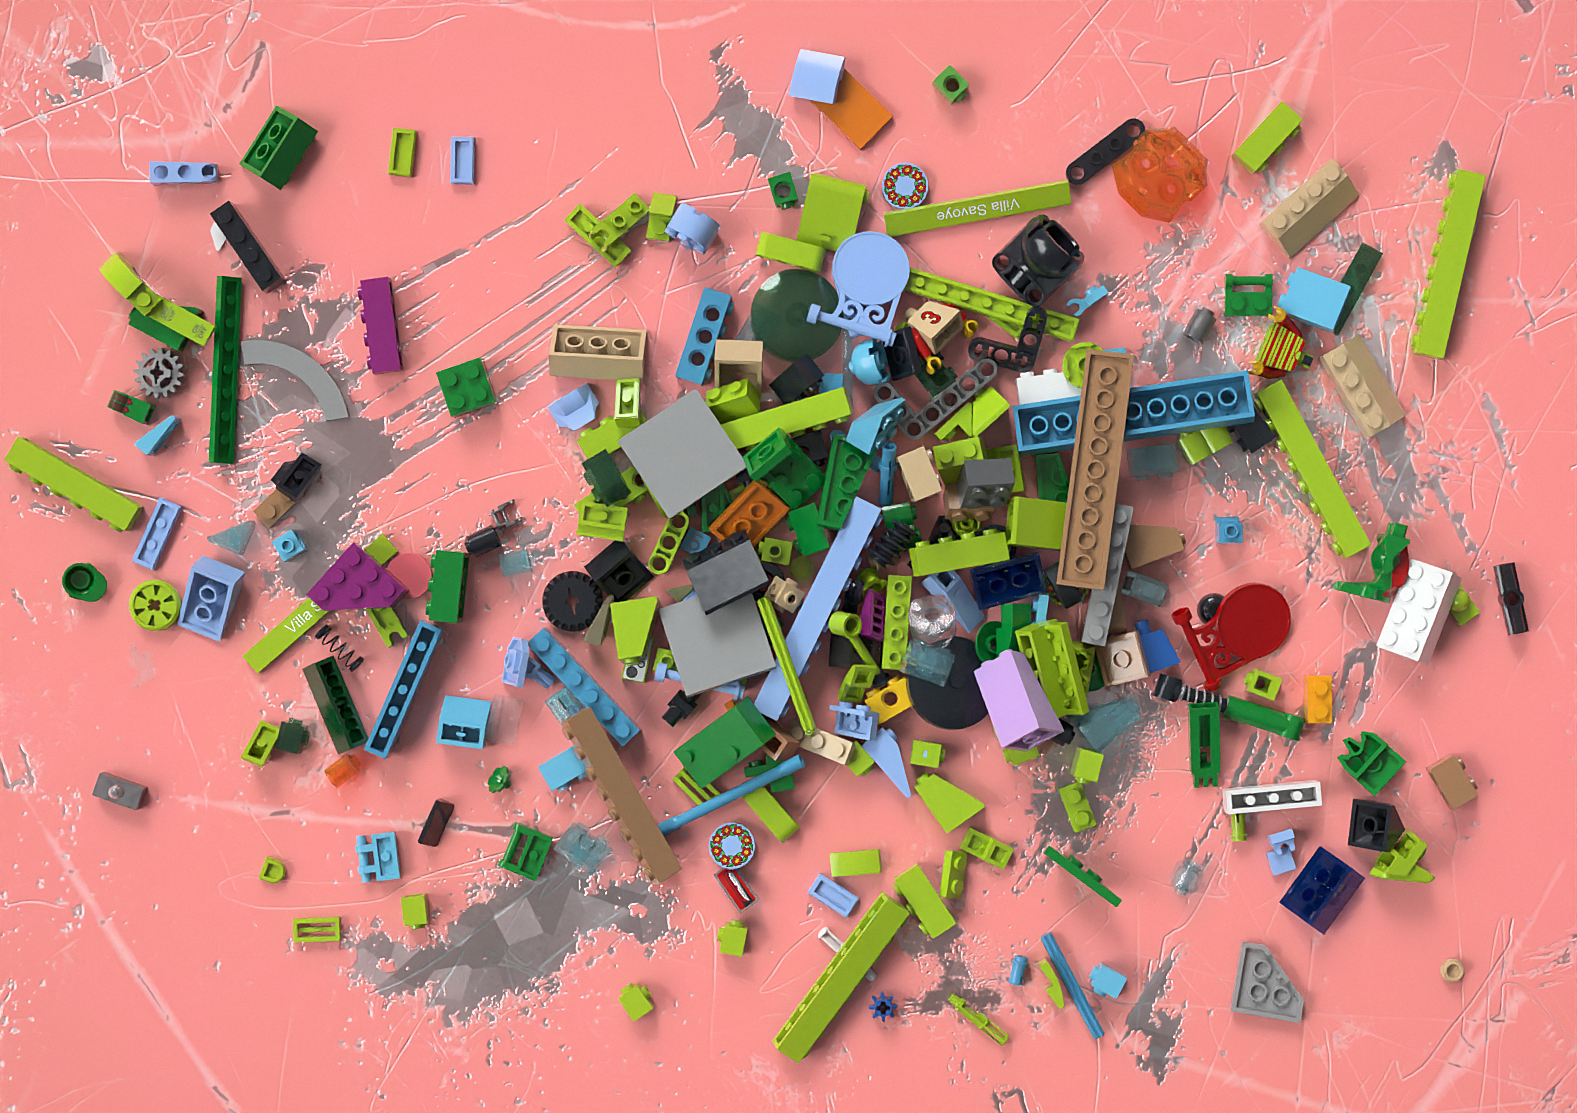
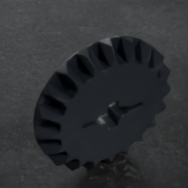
M567 571L556 575L549 581L542 596V608L548 620L557 628L569 632L581 631L590 627L603 605L600 587L590 576L578 571ZM569 588L573 597L579 599V602L575 604L576 615L571 605L566 604V600L569 599L570 595Z

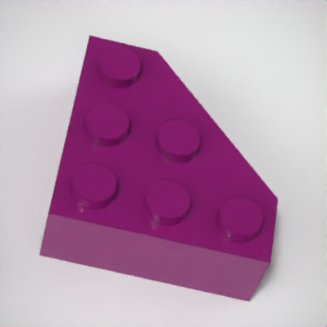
M353 542L306 595L324 611L395 608L410 590L359 543Z

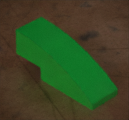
M1031 603L1001 604L1002 628H996L997 658L1005 650L1012 649L1013 651L1020 652L1015 631L1030 625Z

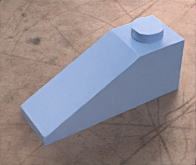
M882 726L876 732L875 741L865 740L861 746L908 799L911 793L899 747L895 741L898 737L889 727L885 730Z

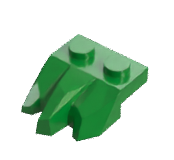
M1362 731L1360 734L1362 741L1360 743L1351 737L1342 740L1349 750V755L1341 754L1337 759L1359 784L1376 797L1406 764V760L1375 733Z

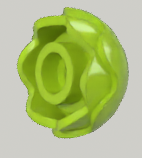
M976 519L952 520V528L959 537L962 534L973 532L976 536V533L981 529L980 521Z

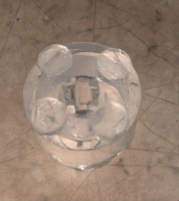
M942 594L923 596L911 602L908 620L910 635L913 641L930 650L947 646L957 632L955 609L952 603Z

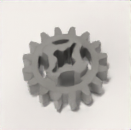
M151 348L149 349V356L145 353L141 354L144 359L143 361L136 360L135 363L139 365V369H134L133 372L137 373L139 377L135 378L134 381L141 382L138 389L141 391L147 389V396H151L154 393L155 398L160 399L162 393L164 397L169 398V391L177 393L176 385L183 386V383L179 380L180 377H186V374L180 372L185 365L177 363L180 360L179 356L172 358L173 351L168 350L165 354L164 348H159L158 353H156ZM166 359L172 364L174 370L167 366ZM154 360V363L147 368L149 362ZM156 371H164L163 375H155ZM145 376L151 379L152 386L148 384ZM170 379H173L171 383L165 387V383L168 382Z

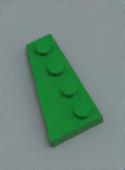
M1059 453L1035 455L1038 499L1067 503L1069 481Z

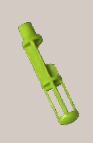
M954 993L951 994L948 1001L954 1005L955 1010L959 1011L1000 1046L1008 1042L1009 1034L1004 1032L981 1012L978 1014L966 1005L965 999L959 998Z

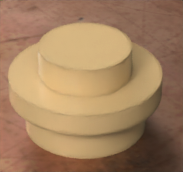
M1447 959L1440 967L1441 976L1446 981L1457 982L1464 975V966L1457 959Z

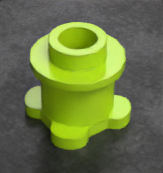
M873 567L862 569L856 577L859 581L864 582L863 596H866L868 589L880 593L882 588L887 585V581L884 578H878V572Z

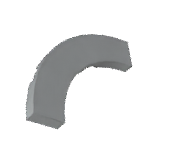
M265 340L241 341L245 365L267 364L290 371L311 388L320 402L326 421L350 417L347 404L336 382L324 367L312 357L298 349L278 342Z

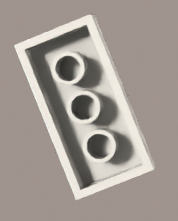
M1410 558L1406 580L1397 591L1376 646L1428 666L1462 578L1452 572Z

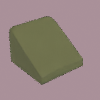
M691 584L666 591L677 602H681L694 588Z

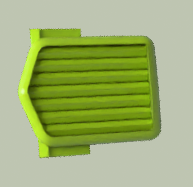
M1407 828L1395 848L1393 847L1389 853L1380 852L1374 861L1375 865L1370 871V876L1385 880L1431 883L1435 876L1417 862V860L1422 859L1425 855L1428 844Z

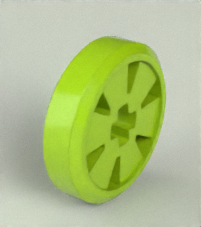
M148 580L141 583L134 589L129 600V610L133 620L140 627L150 631H160L171 627L178 620L182 606L178 590L164 580ZM152 600L161 602L159 611L150 608L153 605L151 603Z

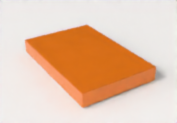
M845 68L843 78L839 80L835 104L810 100L860 150L893 117Z
M753 480L709 526V530L719 539L724 540L732 533L745 529L755 547L785 516L791 507L770 488Z

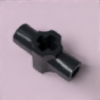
M679 690L667 704L670 708L662 718L674 727L681 718L685 720L698 705L695 701L702 693L687 698L685 691Z

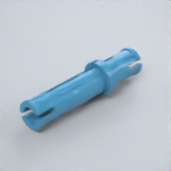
M893 442L882 444V459L879 461L881 475L878 502L883 506L893 504L894 476L898 467L896 461L897 446Z

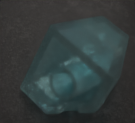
M1125 697L1089 705L1090 712L1084 715H1067L1091 747L1098 753L1141 717L1137 713L1140 710L1133 699L1128 701Z

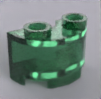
M940 351L936 355L931 353L932 357H937L941 361L944 360ZM918 354L922 372L915 374V376L926 391L931 394L932 398H934L952 385L958 376L951 366L946 368L942 362L940 369L935 364H930L935 372L934 374H929L926 370L928 362L925 358L922 360Z

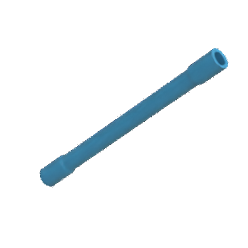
M798 754L780 763L779 766L657 825L663 836H666L738 798L804 768V760Z

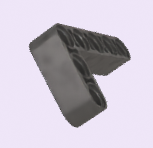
M983 359L917 414L905 400L903 406L906 408V414L896 425L907 438L912 440L921 438L997 375V364L993 360ZM988 362L993 365L994 372L992 375L984 376L981 373L980 368L984 363ZM969 377L974 379L976 386L972 391H966L963 388L962 383L964 379ZM880 383L874 389V397L879 404L902 397L890 383ZM883 386H887L891 390V396L887 400L879 396V389ZM951 392L957 396V403L954 406H948L945 403L944 398L947 393ZM933 407L939 411L937 420L931 421L927 418L926 412L929 408ZM913 422L918 423L921 427V432L917 436L911 435L908 431L909 425Z

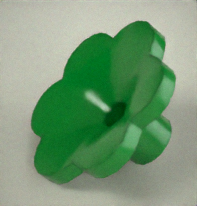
M497 767L494 770L493 775L488 780L491 793L501 792L504 788L508 789L511 786L508 767Z

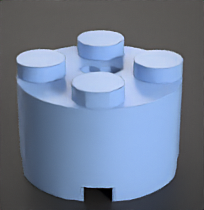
M681 203L669 222L665 233L675 239L679 238L683 246L691 250L695 249L705 255L719 232L720 225L706 214H701L695 211V208Z

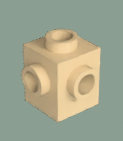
M775 576L764 596H768L773 601L772 606L783 613L786 609L794 613L796 608L801 605L805 593L798 589L800 584L792 579L787 578L784 581Z

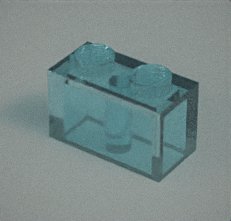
M1176 444L1126 450L1129 478L1135 477L1136 481L1150 480L1149 475L1159 474V479L1171 478L1173 473L1179 472Z

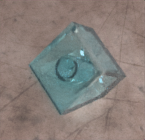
M910 640L900 672L944 687L955 655H952L950 650L942 647L932 648L923 640Z
M573 822L554 847V850L593 876L611 850V847L608 846L610 842L600 835L597 837L589 833L590 828L585 824Z

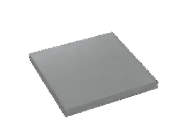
M696 388L618 440V443L669 519H672L747 468L744 459Z
M752 593L708 615L705 614L697 596L658 609L687 698L777 668Z

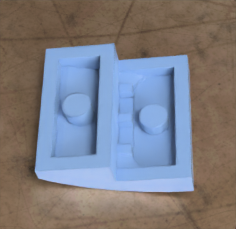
M800 49L792 76L789 96L835 104L839 80L843 78L846 57Z

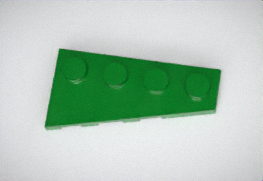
M834 434L816 526L839 531L877 449L871 454H867L847 442V436Z

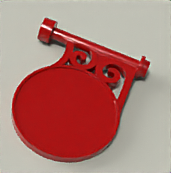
M1246 583L1230 591L1221 601L1215 616L1200 627L1192 628L1190 620L1193 616L1188 607L1180 608L1171 615L1175 624L1181 625L1206 679L1203 686L1208 691H1215L1221 687V677L1257 658L1265 657L1274 652L1284 642L1291 624V613L1286 599L1276 589L1263 583ZM1201 634V639L1205 643L1211 641V638L1207 637L1210 634H1213L1214 639L1209 645L1201 646L1196 635ZM1218 653H1224V659L1221 660V658L1216 655ZM1231 653L1241 658L1223 668H1216L1214 665V658L1219 665H1227L1231 660Z

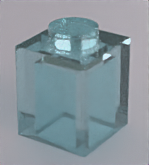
M528 549L498 554L503 577L533 572L532 567L536 566L533 552L529 553Z

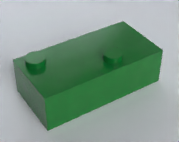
M747 696L673 752L702 789L764 745L776 733Z

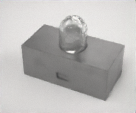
M101 772L92 795L133 810H139L148 787L107 772Z

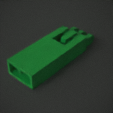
M1189 703V770L1191 775H1193L1194 788H1199V779H1202L1203 787H1208V779L1212 778V787H1218V773H1220L1218 703ZM1200 747L1203 749L1210 747L1211 761H1207V753L1200 752Z

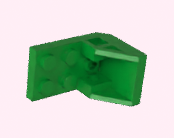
M780 427L743 456L749 476L758 484L766 487L770 485L792 510L797 508L824 485L825 474Z

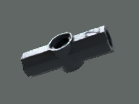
M1515 562L1493 566L1499 592L1498 602L1502 607L1507 635L1529 631L1523 605L1524 595L1520 591ZM1510 592L1515 594L1516 597L1515 603L1509 605L1506 601V597Z

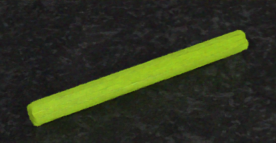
M768 596L763 597L757 603L801 725L805 732L814 730L816 725L772 603Z

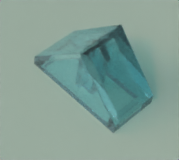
M249 520L207 537V540L233 553L243 555L256 527L255 520Z

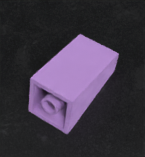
M1012 649L1005 650L999 654L1000 657L985 661L979 669L974 671L1001 748L1029 751L1064 732L1058 717L1022 652L1013 651Z

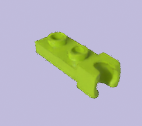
M633 193L590 231L589 239L593 240L597 236L603 237L605 242L601 247V251L606 252L618 239L648 214L650 208Z
M393 608L365 609L388 648L394 645L392 640L394 632H398L402 638L409 637V633Z

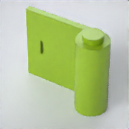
M811 173L796 241L837 251L846 239L855 235L862 203L867 204L870 190H866V185Z

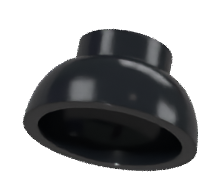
M1210 593L1200 599L1197 605V615L1202 623L1206 624L1215 616L1221 601L1224 599L1223 595Z

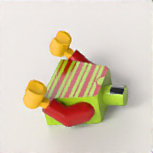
M1276 306L1273 307L1277 311L1276 315H1268V318L1274 321L1269 324L1255 361H1249L1254 366L1253 371H1248L1249 375H1258L1266 379L1285 377L1288 373L1294 371L1296 364L1309 369L1314 356L1302 352L1306 341L1302 339L1301 331L1293 320L1286 315L1285 310Z

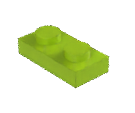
M1074 782L1058 788L1074 833L1097 825L1080 782Z
M945 850L939 897L962 898L968 852Z

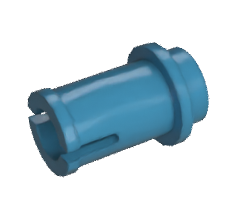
M1015 955L1011 959L1013 965L1008 983L1023 986L1026 967L1030 963L1028 962V957Z

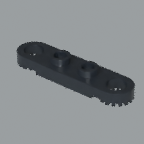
M1136 118L1125 121L1070 163L1065 172L1066 179L1073 185H1081L1143 138L1145 134L1143 122ZM1131 124L1139 127L1140 133L1136 137H1131L1127 133V127ZM1074 167L1083 169V178L1074 179L1071 176V169Z

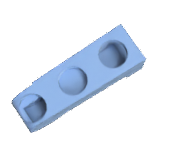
M149 161L150 183L154 186L163 184L218 183L217 164Z

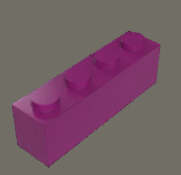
M381 277L360 280L361 286L357 287L359 300H363L364 309L360 310L362 323H366L367 333H364L363 337L365 346H369L370 356H367L368 369L372 370V373L376 375L403 371L391 278Z

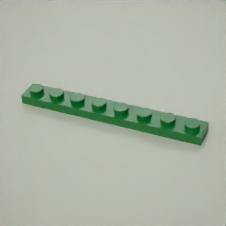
M217 276L215 326L217 327L214 330L208 463L234 464L242 278Z

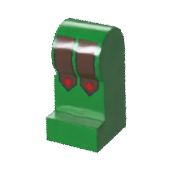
M114 390L107 407L139 423L148 425L156 405Z

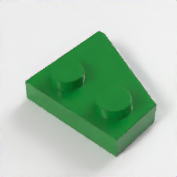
M724 484L700 499L702 532H711L709 526L733 502Z

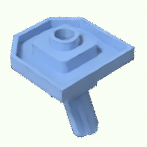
M513 637L504 658L501 682L523 688L524 679L530 678L543 687L549 688L554 683L555 678L540 667L541 664L529 656L528 640Z

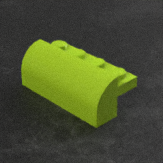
M1052 619L1037 622L1015 631L1020 652L1025 655L1058 719L1065 715H1084L1090 712L1068 623Z

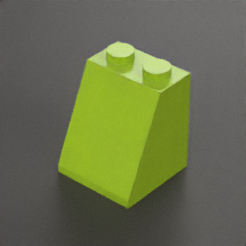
M979 436L932 447L937 470L945 487L946 484H956L964 460L989 459L985 438Z
M1016 496L1008 500L1006 523L1007 546L1061 551L1067 503Z
M657 596L610 603L618 660L627 664V666L640 665V660L646 659L659 614L658 609L661 607Z

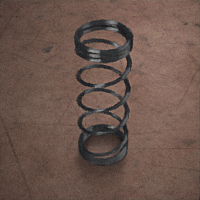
M326 624L318 631L315 638L319 640L325 635L322 645H326L335 639L330 652H335L343 646L338 654V660L351 654L345 663V667L350 666L349 670L353 672L363 662L364 658L360 656L353 663L347 665L355 650L339 658L347 642L331 651L339 635L324 643L332 629Z

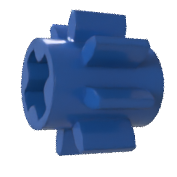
M881 991L880 997L872 996L874 1004L868 1005L871 1010L875 1009L873 1018L880 1016L883 1022H885V1017L888 1015L894 1018L892 1009L898 1008V1005L895 1003L891 1004L894 998L893 995L886 997L884 992ZM882 1001H884L887 1006H890L886 1007L884 1012H881V1009L877 1007L881 1005Z

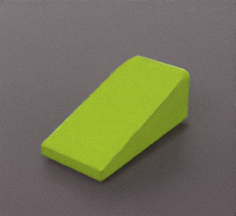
M640 378L616 379L615 422L618 428L639 427L641 424Z

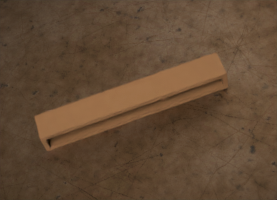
M591 707L583 708L561 721L564 736L567 740H571L575 747L573 749L574 754L585 764L586 775L591 781L594 780L598 787L596 789L598 796L602 801H606L610 808L608 809L610 817L613 821L618 822L621 828L619 832L622 838L631 845V854L637 862L640 861L643 866L642 873L646 880L654 884H660L682 870Z

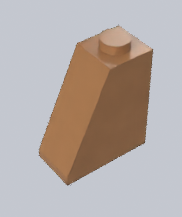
M1130 524L1124 556L1129 569H1134L1185 550L1183 544H1186L1183 532L1178 531L1176 527Z

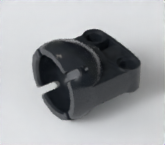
M1042 214L1032 218L993 257L992 266L1004 282L1021 299L1034 307L1042 305L1081 267L1085 256L1083 252L1079 251L1080 247L1076 240L1064 227L1055 220H1050L1047 215ZM1003 255L1009 259L1010 263L1008 266L1001 263L1000 256ZM1033 289H1037L1042 293V299H1036L1033 296Z

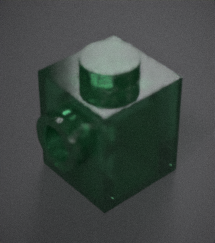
M289 717V721H282L275 749L295 754L302 753L303 746L308 744L310 732L307 731L308 725L302 724L303 720Z

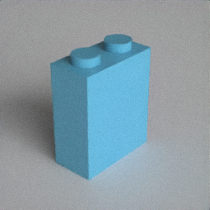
M1297 267L1296 272H1291L1286 284L1289 286L1287 294L1281 295L1278 307L1284 309L1286 315L1291 319L1334 334L1351 293V286Z

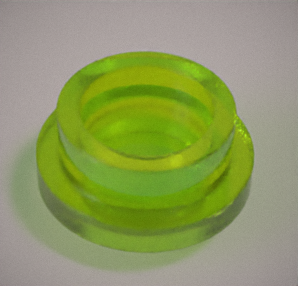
M805 556L796 557L791 562L790 571L795 578L806 579L813 572V563Z

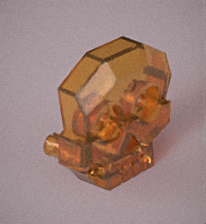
M1175 126L1167 128L1149 127L1133 143L1134 149L1112 164L1118 194L1141 217L1170 223L1184 203L1192 201L1207 186L1208 159ZM1172 156L1179 164L1169 166L1170 157ZM1145 159L1150 162V167L1148 168L1142 164ZM1169 184L1174 185L1175 192H1169L1167 186Z

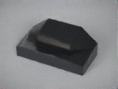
M301 453L296 460L284 462L271 481L276 485V489L296 502L312 484L322 464Z

